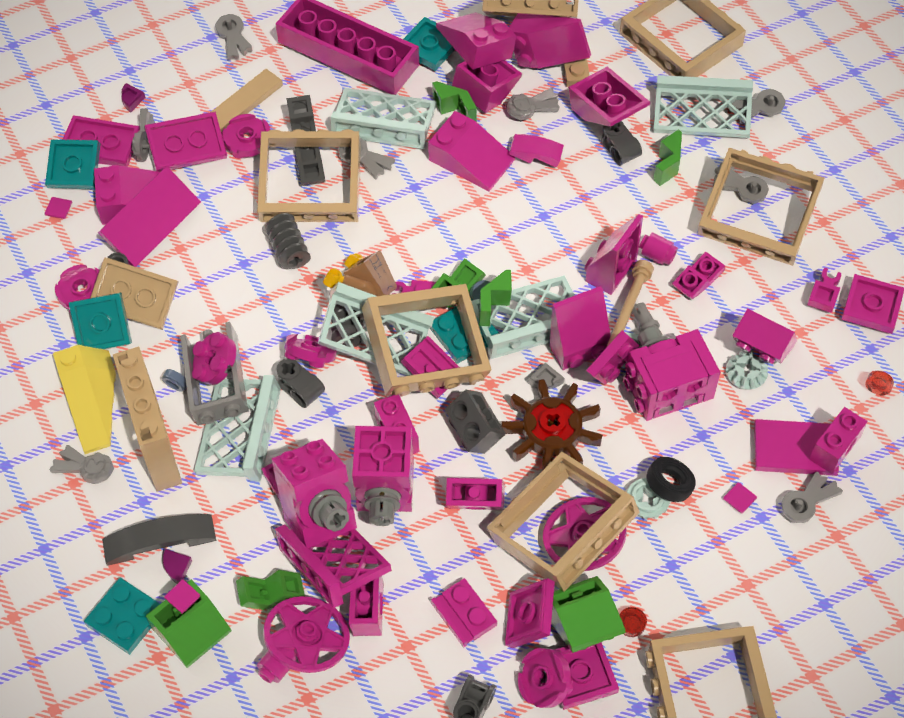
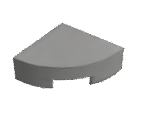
M545 362L528 378L527 383L538 388L539 380L544 379L548 389H553L562 385L565 378Z

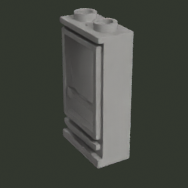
M230 321L225 322L226 333L236 344V359L233 367L227 368L224 373L232 372L235 395L202 404L199 380L192 377L195 356L193 354L194 345L190 343L186 334L180 335L189 411L198 426L211 424L217 420L236 417L242 413L249 412L238 345L239 339ZM210 329L204 330L202 332L203 339L212 334L213 331Z

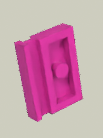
M429 336L401 360V363L413 375L460 368ZM444 386L437 387L431 393L438 399L448 389H445Z
M465 578L442 592V595L431 599L432 606L463 648L472 640L475 641L497 626L498 621Z

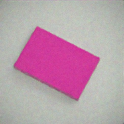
M216 111L144 126L154 167L158 172H161L166 166L172 170L227 158Z
M73 115L62 140H98L101 144L98 164L128 167L133 155L132 140L134 134L140 131V126Z
M755 419V471L815 474V472H819L820 475L837 476L839 467L832 475L809 460L815 444L830 426V423Z

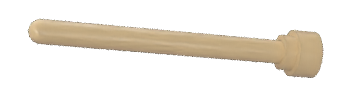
M638 260L634 264L632 269L634 280L607 346L622 330H625L643 283L651 279L654 266L647 260Z

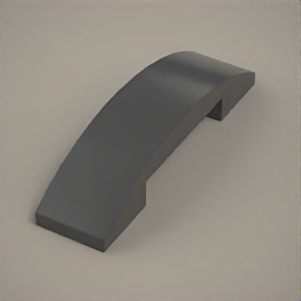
M310 95L286 98L291 130L316 131ZM295 147L301 185L326 182L319 147Z
M187 514L164 517L132 525L108 535L102 541L106 565L109 566L135 560V554L188 543L189 547L214 542L217 539L212 514Z

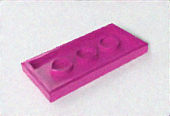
M166 166L97 233L117 253L124 254L129 265L136 267L201 201Z

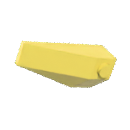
M76 345L54 352L53 356L84 454L110 447L116 371L109 350Z

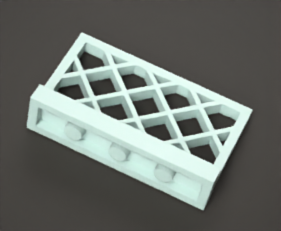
M658 75L653 133L672 134L679 129L682 134L750 138L753 80ZM661 96H671L675 102L666 107L661 102ZM692 97L696 98L699 103L690 108L684 100ZM711 99H719L723 104L715 110L708 102ZM735 100H747V105L740 111L731 103ZM678 105L687 111L680 118L671 112ZM702 106L711 113L703 120L695 113ZM726 107L735 114L727 121L719 114ZM666 114L674 121L669 126L659 125V120ZM690 115L698 122L694 127H687L683 123ZM715 117L722 125L718 128H711L706 123ZM739 118L745 124V130L734 129L730 124Z
M344 88L336 112L333 111L331 115V131L350 129L359 131L360 138L364 141L425 150L427 134L436 109V101ZM348 97H355L359 100L351 103ZM381 101L382 103L373 106L370 102ZM402 104L405 107L397 110L394 105ZM363 105H365L368 108L362 112H359L356 109ZM420 107L429 108V110L424 111L422 113H420L417 109ZM387 108L391 111V113L386 115L380 113V111ZM408 112L414 115L408 119L403 116Z
M565 275L513 289L511 300L518 302L515 310L506 306L491 305L494 311L490 318V326L493 324L504 329L502 333L491 336L488 330L490 326H479L488 345L487 351L491 359L550 343L551 319L542 321L535 317L539 311L552 315V308L542 305L545 298L559 302L575 296ZM559 285L564 290L563 296L549 292L552 287ZM530 293H536L542 297L539 303L527 299L526 296ZM479 299L471 302L479 325ZM522 304L535 309L532 316L519 312ZM498 311L511 315L508 323L495 318ZM515 317L528 322L526 326L521 328L511 325Z
M338 282L330 290L329 304L317 344L377 365L371 342L365 333L367 328L363 329L356 317L363 313L361 308L367 298L376 296ZM335 304L344 306L349 316L339 320L334 312ZM419 311L382 315V323H391L397 332L387 338L395 370L403 375L411 376L413 374L402 365L398 357L407 352L409 353L427 337L434 317ZM351 319L358 332L347 336L341 323ZM335 326L342 337V340L338 342L326 339L328 330ZM412 331L420 334L418 343L411 346L404 333ZM360 335L367 348L359 351L353 347L350 340ZM399 336L406 349L396 354L389 341Z
M264 375L263 380L244 379L245 392L251 388H259L256 396L250 400L247 399L248 408L254 411L253 417L243 423L239 418L240 415L236 417L224 418L219 423L214 421L211 424H205L194 470L196 475L248 477L250 481L261 482V468L265 464L281 391L274 375ZM224 379L219 384H216L211 401L222 399L223 387L234 388L233 379ZM236 419L241 426L228 435L223 428ZM221 431L225 438L212 446L210 443L211 436ZM246 431L249 435L248 440L238 447L233 440ZM231 443L235 450L222 458L217 451ZM213 454L219 458L220 461L212 467H204L205 460ZM238 455H241L243 458L242 467L230 468L228 463Z

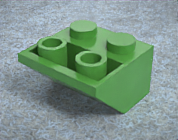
M598 576L570 585L565 592L560 589L554 591L551 624L572 653L626 633L611 593Z
M192 579L187 583L200 594V597L183 614L165 600L146 615L151 629L186 668L191 666L232 632L209 597Z

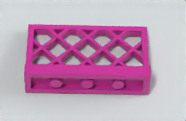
M285 524L275 528L280 551L333 609L344 604L343 595L392 571L391 564L356 529L342 534L343 536H350L349 541L337 540V537L307 548L292 529L290 530ZM314 547L326 548L325 552H313ZM333 548L345 549L344 554L331 552ZM352 549L364 550L363 555L350 554ZM328 561L340 562L338 567L326 566ZM347 562L359 563L358 568L345 567ZM366 564L379 565L374 569H364ZM341 576L354 577V579L344 584L340 581Z

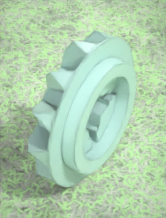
M741 351L738 355L731 356L726 365V375L732 384L741 389H756L763 385L768 377V364H765L761 358L755 356L752 351L750 353H743ZM747 364H750L751 371L745 377L744 368Z
M646 478L636 480L627 490V493L635 499L640 512L638 515L642 516L645 520L652 517L657 519L661 514L666 513L670 501L658 496L650 488ZM643 493L647 494L649 498L654 497L652 507L647 501L642 502Z

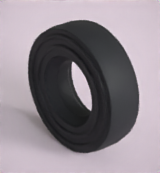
M672 457L657 458L652 462L646 474L650 488L658 496L671 502L685 501L692 494L696 486L695 476L684 463ZM662 473L673 476L680 485L668 482Z

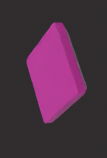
M51 197L44 214L45 216L66 219L73 202L72 200Z
M738 482L724 496L723 500L743 514L757 499V496Z
M182 579L164 598L183 614L200 597V594Z

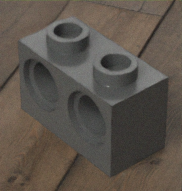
M465 389L444 409L449 417L450 425L458 432L461 444L468 452L485 454L506 435L482 392Z

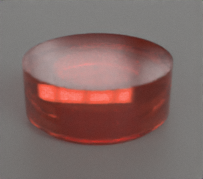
M877 370L869 373L865 385L870 392L885 396L890 394L894 386V380L888 373Z
M628 607L622 610L619 615L626 631L623 635L638 637L643 634L647 625L645 613L636 607Z

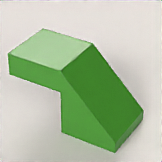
M438 81L432 82L433 100L436 101L441 115L459 109L461 114L477 122V107L467 90Z
M679 129L660 143L658 157L663 161L656 165L653 180L659 186L678 175L682 132Z
M464 258L450 277L443 273L431 289L466 284L470 295L471 287L475 283L482 281L486 274Z
M506 269L480 290L479 326H490L491 305L510 306L512 293L511 270Z
M278 570L265 580L246 576L236 580L241 607L265 610L274 608L286 599L305 596L300 573Z

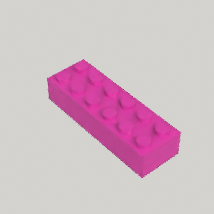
M295 0L275 23L279 43L389 94L396 95L419 66V46L317 0Z

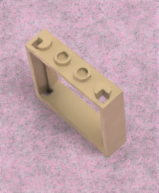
M483 0L482 11L486 15L516 17L517 14H533L577 18L579 0H574L573 5L567 4V0Z
M648 0L621 18L619 34L669 76L699 77L741 48L746 30L739 23H736L710 0H681L725 36V38L687 63L641 25L677 0Z
M276 129L261 131L257 207L260 222H269L271 218L281 213L292 214L295 222H359L361 148L359 131L350 129L342 131H329L326 129L318 131H304L301 129L293 131H280ZM351 147L350 203H267L269 148Z
M728 148L698 225V235L793 266L822 190L825 177L813 174L814 171L806 172L796 169L795 166L788 163L780 164L774 162L766 156L758 157L748 154L743 149L739 151ZM732 167L812 192L792 246L712 220Z
M466 284L369 297L361 308L385 396L400 395L403 397L410 394V392L419 390L420 393H427L443 386L445 389H452L468 382L470 385H475L476 382L484 381L492 370ZM457 305L474 365L397 377L381 316Z
M140 347L112 354L137 440L156 492L183 484Z
M561 452L494 518L487 527V530L495 544L543 578L555 581L554 586L565 592L640 512L632 495L564 452ZM570 477L612 505L551 567L510 537Z
M754 625L651 640L649 649L645 651L647 668H652L654 678L651 679L653 696H658L660 706L657 707L658 718H677L663 654L740 643L758 718H777Z

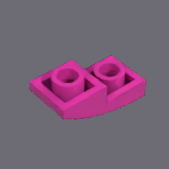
M515 134L509 154L530 164L536 158L553 167H557L561 160L564 145L543 137Z
M705 251L692 267L687 266L672 285L693 300L726 270L725 265Z

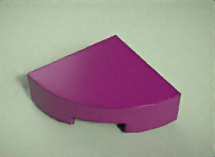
M125 83L122 87L121 97L123 105L131 113L146 98L145 93L128 83Z
M165 549L163 555L164 568L171 580L178 584L182 579L184 580L192 559L189 556Z

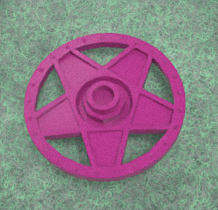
M582 497L570 500L559 506L550 515L543 530V542L549 557L557 563L561 557L554 552L551 546L568 547L569 550L612 504L600 498ZM581 505H596L603 507V509L589 515ZM566 512L567 524L552 529L555 521ZM626 528L619 534V539H614L602 552L607 555L593 561L585 571L598 569L608 564L620 553L626 541Z
M303 596L286 599L269 612L264 624L263 637L268 651L279 663L298 672L316 673L330 669L342 660L349 646L350 632L345 618L336 608L333 609L329 603L323 600ZM305 604L316 606V608L305 614L294 605ZM278 614L284 628L270 635L271 623ZM331 616L335 618L341 627L343 636L327 628ZM278 650H295L299 663L286 658ZM320 651L338 652L330 660L317 664Z

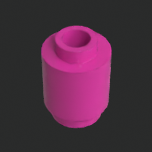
M654 232L650 236L645 234L639 245V248L642 249L641 255L661 265L665 263L670 266L678 251V247L674 246V242Z
M278 650L286 658L297 662L295 650ZM269 651L257 663L258 675L270 684L272 682L279 683L290 670L279 663Z

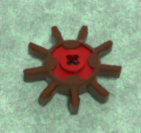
M544 379L539 380L538 383L540 399L533 404L513 394L510 405L523 413L524 419L523 421H502L501 423L506 434H523L525 441L513 450V459L517 462L534 450L544 455L542 460L543 471L553 461V456H558L561 452H564L583 464V458L575 448L579 441L599 447L602 443V434L582 428L583 422L600 416L601 408L599 404L578 411L572 404L577 397V384L573 383L567 389L562 399L549 396L548 386Z

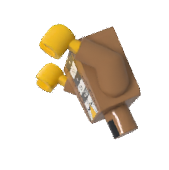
M381 250L365 258L359 253L349 255L344 263L349 268L343 273L345 276H342L338 269L333 268L328 271L323 280L324 285L333 288L340 282L375 296L389 295L397 288Z

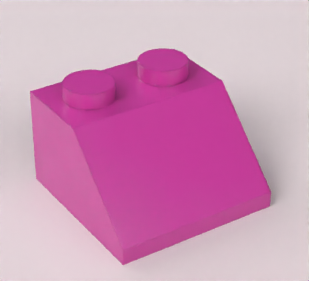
M506 60L473 70L466 61H463L456 67L452 86L467 90L474 104L484 113H487L503 102L522 77V73Z
M748 308L732 335L734 340L737 341V347L747 352L753 349L761 353L759 358L770 364H774L775 361L781 364L797 342L794 331Z

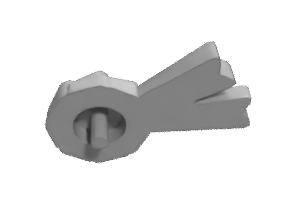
M227 14L219 17L215 27L221 38H227L228 60L232 58L239 59L237 46L243 56H246L247 52H252V45L241 34L244 29V23L240 16Z
M549 88L533 97H528L523 93L512 95L506 104V109L510 116L518 120L530 119L535 111L558 112L560 108L558 105L559 99H557L558 94L553 92V88Z
M771 88L760 91L757 98L752 99L751 118L759 113L769 117L781 114L786 103L783 94ZM735 100L731 104L740 111L747 105V100ZM739 118L737 119L740 125L744 124Z
M140 108V131L134 134L132 140L133 154L138 161L147 160L149 154V144L144 126L155 123L153 114L148 111V108Z
M360 138V163L377 180L379 175H384L383 168L391 171V165L395 163V159L368 151L366 141ZM339 147L340 158L346 163L351 164V147Z
M723 162L720 163L719 167L715 168L714 172L716 174H719ZM733 169L730 170L723 188L724 190L738 191L742 201L750 202L751 204L763 202L769 191L765 180L756 176L744 178ZM715 175L713 187L718 175Z
M66 445L65 450L59 452L64 460L53 459V466L49 469L51 473H81L83 480L87 483L99 484L111 476L114 465L108 455L97 452L94 455L85 457L70 445Z
M815 472L804 491H790L784 496L781 502L782 514L792 523H806L815 514L816 504L841 495L843 490L837 487L836 481L823 487L828 477L821 476L819 472Z

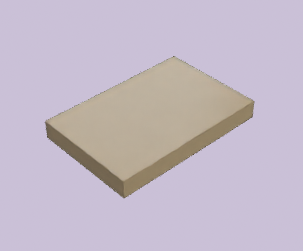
M104 257L91 298L122 292L127 319L163 330L179 281Z

